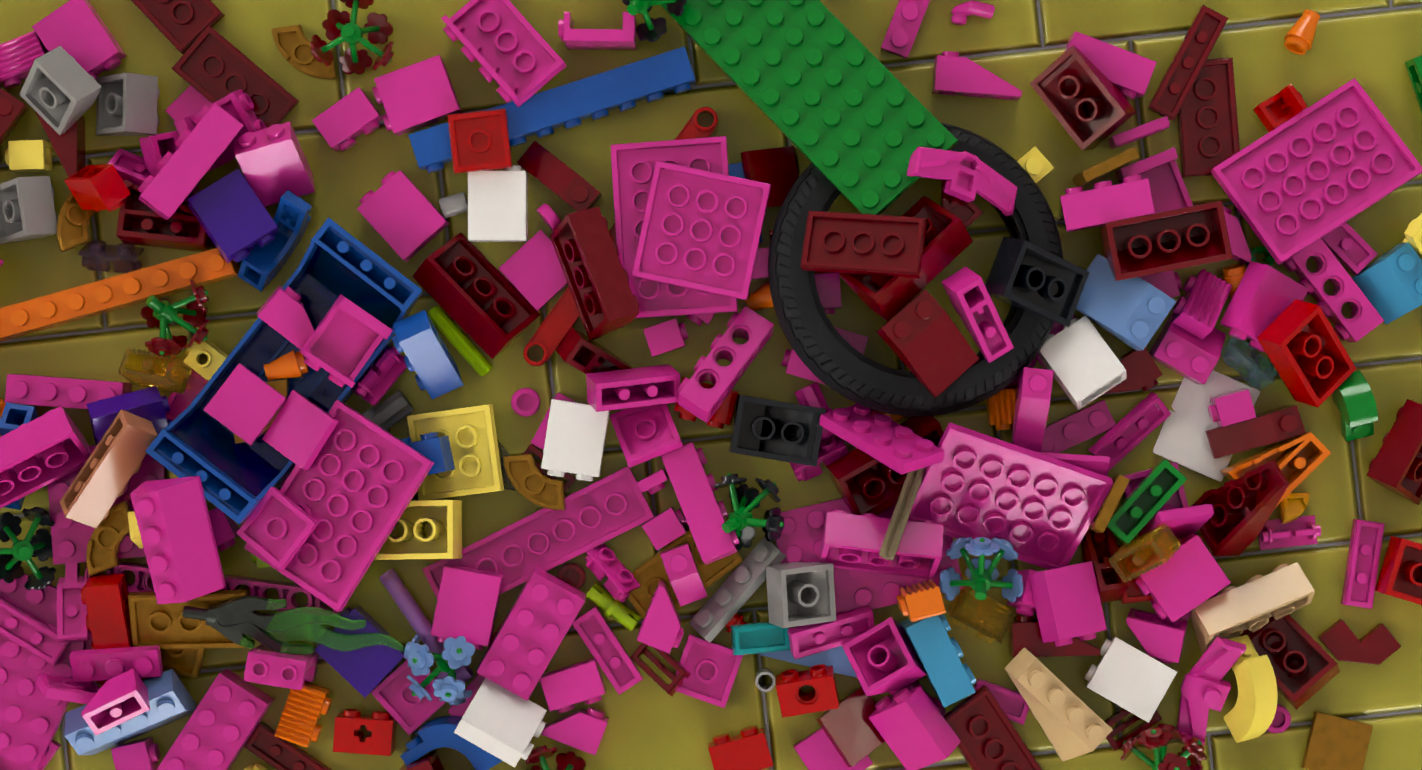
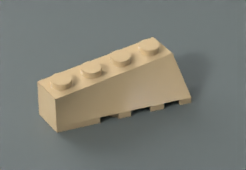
M1298 562L1289 566L1288 564H1282L1276 567L1272 573L1263 577L1262 575H1256L1250 578L1246 584L1237 588L1236 586H1230L1224 589L1220 595L1209 598L1195 607L1191 612L1190 618L1202 655L1217 636L1231 639L1239 637L1247 629L1255 632L1263 628L1269 622L1270 617L1273 616L1275 620H1279L1310 604L1315 590Z
M1025 647L1004 668L1062 761L1094 751L1113 730Z

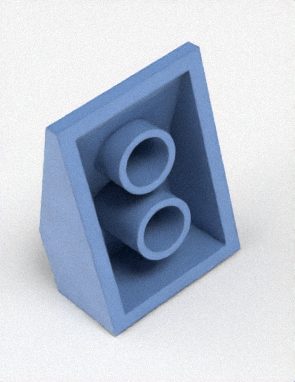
M1097 254L1086 269L1090 273L1076 310L1084 316L1086 315L1087 318L1134 350H1144L1176 301L1139 277L1115 281L1107 259Z

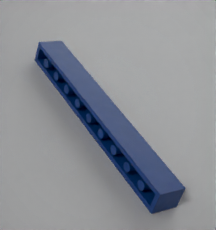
M684 46L534 94L519 108L512 101L484 111L506 109L510 147L526 143L527 137L536 134L538 138L554 134L553 129L565 126V129L577 127L582 124L581 120L592 117L593 121L609 116L608 111L617 108L620 109V112L637 107L636 102L647 99L648 103L664 98V93L673 90L675 94L684 93L692 89L691 85L695 84V77ZM448 122L409 134L417 164L421 170H427L428 173L437 172L445 168V163L452 162Z

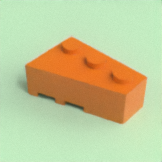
M1306 432L1280 441L1220 472L1228 480H1236L1254 468L1269 461H1276L1289 483V486L1276 505L1277 507L1331 452L1311 432Z

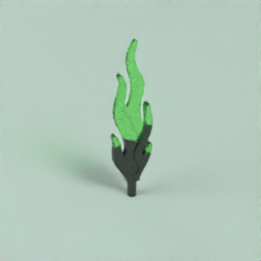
M250 595L237 597L218 605H209L208 609L184 606L183 617L205 620V625L215 628L230 641L246 648H254L255 641L249 637L251 636L267 648L285 654L313 653L314 647L311 645L289 643V641L297 640L320 643L339 651H351L376 644L386 645L399 651L403 650L401 643L381 633L342 634L326 629L321 625L327 624L337 628L356 630L364 628L366 620H351L322 608L300 607L277 613H259L255 611L284 608L287 604L285 599H268Z

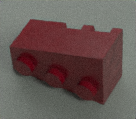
M124 179V183L131 194L122 200L124 204L120 207L116 236L124 244L201 252L211 250L212 240L190 208L180 205L166 221L138 199L142 194L137 190L139 186Z

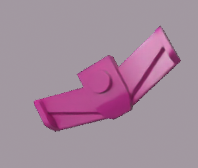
M918 146L911 154L907 176L946 180L944 193L968 203L975 200L977 193L1001 210L1005 216L1013 214L1018 187L981 161L978 156L966 151L957 152Z
M1217 636L1191 671L1185 674L1180 686L1181 698L1177 730L1182 736L1184 734H1187L1190 738L1194 736L1201 741L1203 746L1205 745L1209 708L1221 712L1231 689L1230 682L1222 680V678L1241 654L1246 651L1245 644Z

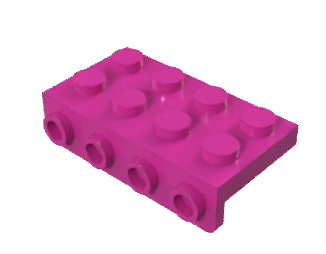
M470 0L450 19L446 15L441 18L446 24L443 31L453 42L458 39L464 45L460 49L471 63L476 59L481 65L478 70L489 83L494 79L500 86L496 89L506 103L512 100L518 108L567 66L509 0Z

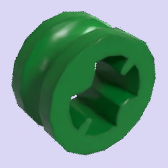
M1260 246L1250 250L1252 256L1250 261H1256L1254 256L1256 252L1257 255L1264 253L1263 261L1266 265L1273 266L1274 258L1266 247Z

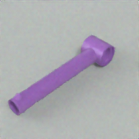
M393 568L379 577L380 581L416 634L419 635L422 643L428 646L429 652L441 654L445 650L443 643L437 641V636L431 635V623L404 586ZM462 665L459 669L455 670L456 679L464 683L474 677L469 665ZM442 671L437 675V678L444 679L448 676V673Z

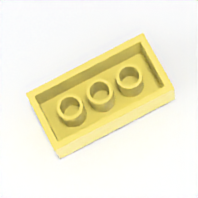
M410 501L374 560L462 559V501Z

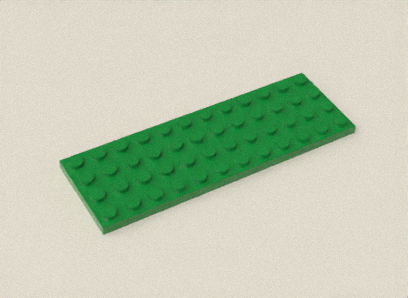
M686 0V5L683 7V15L678 17L674 13L670 14L668 12L667 4L660 5L861 214L880 215L921 178L907 176L910 156L918 146L951 150L958 144V140L819 0Z

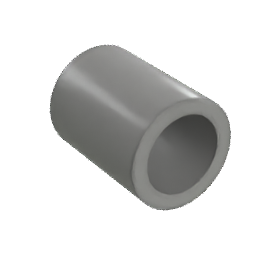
M464 192L439 199L444 218L468 212V201Z
M763 668L756 673L755 683L760 691L769 692L775 687V675L770 669ZM762 675H769L772 678L771 683L768 685H761L758 680Z

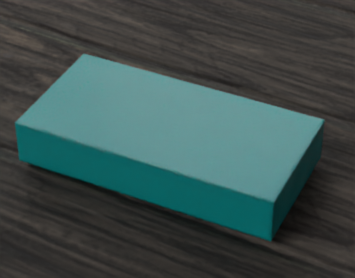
M769 622L731 625L732 653L736 656L791 650L787 630L790 627L782 628Z

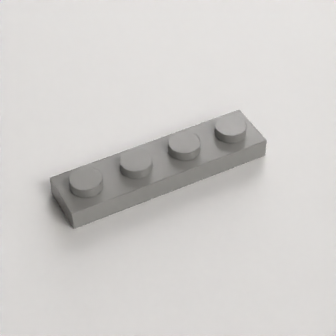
M764 536L691 619L689 624L710 643L766 580V565L780 564L786 555L772 542L767 541Z

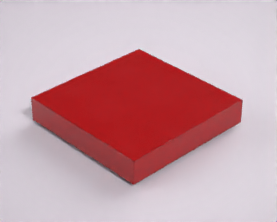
M506 109L447 115L454 174L513 168Z

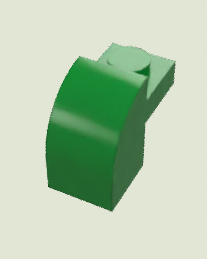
M1355 371L1332 393V399L1341 412V430L1346 442L1374 435V421H1378V411L1372 390L1361 371Z

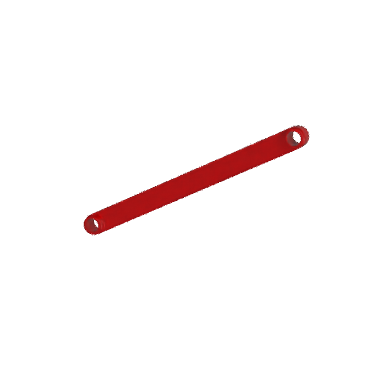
M710 107L698 108L675 140L710 137L718 125L717 113ZM703 113H708L714 119L713 124L709 127H702L697 122L698 117ZM614 223L608 232L612 242L616 244V228ZM569 287L525 346L523 356L528 364L532 366L544 365L580 317ZM535 345L541 346L544 350V357L538 362L532 361L529 356L530 349Z

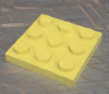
M493 404L407 416L411 443L421 441L420 435L438 432V437L448 435L455 470L427 475L417 490L418 500H434L504 490Z

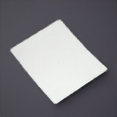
M1214 370L1205 384H1195L1184 377L1171 405L1174 411L1169 410L1171 415L1162 426L1153 453L1221 482L1224 475L1220 471L1228 467L1233 454L1216 459L1213 457L1205 431L1220 426L1217 425V421L1212 422L1208 411V406L1212 405L1210 398L1244 388L1249 389L1254 406L1260 391Z

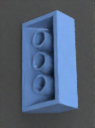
M172 668L164 671L161 677H150L143 680L148 689L149 711L101 734L95 735L81 716L82 710L87 706L85 704L65 713L64 736L78 755H95L193 714L197 704Z

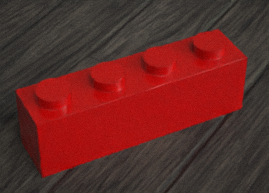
M125 573L90 576L81 589V601L83 605H86L88 612L86 615V628L88 631H91L93 639L91 649L133 647L128 603L129 592ZM108 680L97 681V684H101L102 687Z

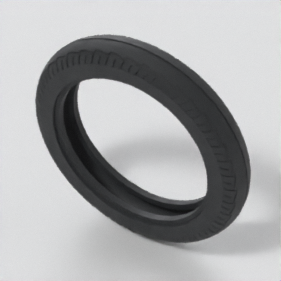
M941 123L958 140V144L950 151L963 152L966 150L978 156L981 161L1018 187L1012 215L1005 216L1001 210L992 205L1002 218L1010 238L1026 240L1063 259L1061 239L1051 208L1038 185L1023 167L1002 148L984 137L957 126ZM812 163L801 173L784 199L774 224L768 259L769 285L774 309L787 340L802 362L823 383L845 398L876 411L901 416H935L966 409L992 397L1013 382L1021 374L1023 367L1029 366L1045 343L1054 322L1011 305L1003 325L1014 348L991 363H988L981 351L976 354L979 359L936 398L933 397L911 371L887 367L871 360L854 349L842 338L827 317L816 289L814 271L802 270L800 267L808 211L828 212L841 193Z

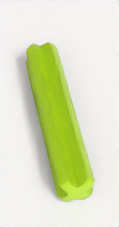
M436 305L428 311L427 314L432 323L480 376H485L493 368L490 362L440 306Z

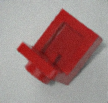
M1289 84L1279 93L1257 105L1253 111L1267 131L1270 132L1307 108V105L1302 95L1292 84Z

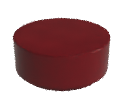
M570 562L564 564L559 569L557 578L579 590L586 581V572L581 565Z

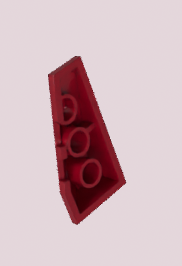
M1269 461L1246 472L1244 476L1236 480H1229L1217 489H1210L1204 492L1192 505L1212 504L1215 514L1199 530L1214 556H1239L1259 535L1289 486L1276 461Z

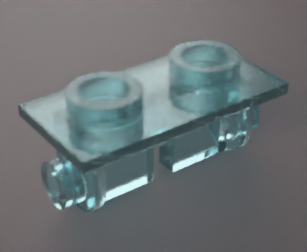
M1233 336L1227 340V345L1222 348L1220 357L1229 367L1234 368L1240 373L1248 384L1260 391L1275 381L1273 378L1278 372L1274 370V365L1259 353L1252 359L1250 356L1255 349L1250 347L1246 341L1239 340Z

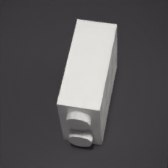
M513 165V168H504V171L468 172V241L528 242L527 171H521V166Z
M1086 315L1081 319H1072L1069 327L1064 326V330L1058 334L1048 335L1038 352L1039 358L1047 369L1054 370L1053 377L1077 410H1080L1127 379L1126 369Z
M551 399L541 469H548L547 475L564 477L565 472L576 474V479L593 481V476L599 477L610 410L596 412L590 404Z
M1115 636L1111 641L1106 639L1100 648L1101 660L1097 666L1092 664L1084 677L1088 681L1086 687L1149 723L1177 671Z
M485 678L454 733L515 768L520 758L526 760L532 751L534 744L530 743L533 736L538 738L543 731L546 723L542 719L547 710L529 699L525 700Z

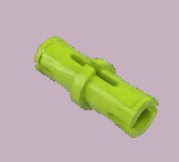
M597 582L586 594V598L605 611V616H611L627 628L629 632L641 618V616H638L620 602L619 599L615 600Z

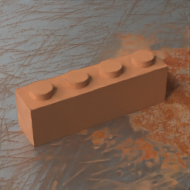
M122 409L119 411L60 500L66 518L93 528H97L102 519L107 518L111 506L117 497L124 493L126 484L131 476L140 469L142 460L147 454L145 451L158 436L152 421Z

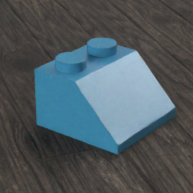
M1409 242L1397 244L1352 277L1383 318L1384 324H1388L1422 305V260Z

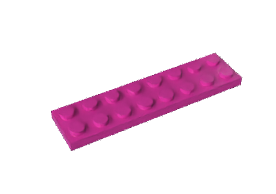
M627 466L565 497L566 510L543 508L463 548L462 559H441L423 568L422 570L436 598L438 599L443 569L447 564L504 575L501 589L502 594L526 582L535 566L548 571L654 518L655 516L644 494L641 492L631 468Z

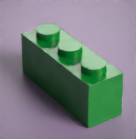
M1166 459L1160 460L1114 511L1106 528L1124 544H1129L1187 478Z

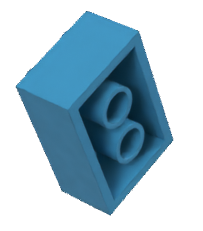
M944 614L911 622L909 618L901 621L927 673L928 680L944 708L976 693L973 684L977 683L970 667L966 663L962 664L959 659L964 657V654L954 637L949 638L947 632L951 628Z

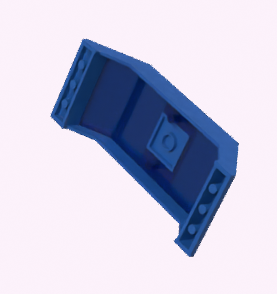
M329 217L310 240L311 243L298 268L282 288L286 289L289 286L302 296L299 301L303 303L315 330L337 298L342 294L393 331L387 340L382 339L354 379L355 384L352 388L347 384L341 388L328 379L330 373L323 368H320L317 372L308 366L309 372L303 374V377L288 378V397L292 390H295L327 413L336 400L346 403L357 387V382L363 380L385 353L384 350L388 349L393 343L392 337L396 336L393 323L409 316L423 291ZM259 317L193 402L166 428L161 430L145 451L179 478L200 476L205 498L238 524H241L252 513L271 487L277 488L290 475L296 465L262 440L265 433L259 436L253 445H249L247 442L235 444L234 433L204 411V408L239 363L265 382H268L264 364L270 363L294 349L296 352L301 351Z

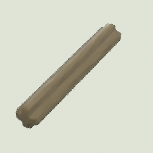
M926 467L907 473L879 552V556L886 560H893L896 555Z

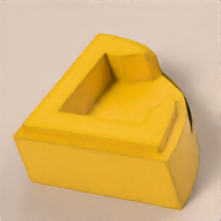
M1290 493L1279 504L1282 524L1293 522L1303 514L1309 503V493Z

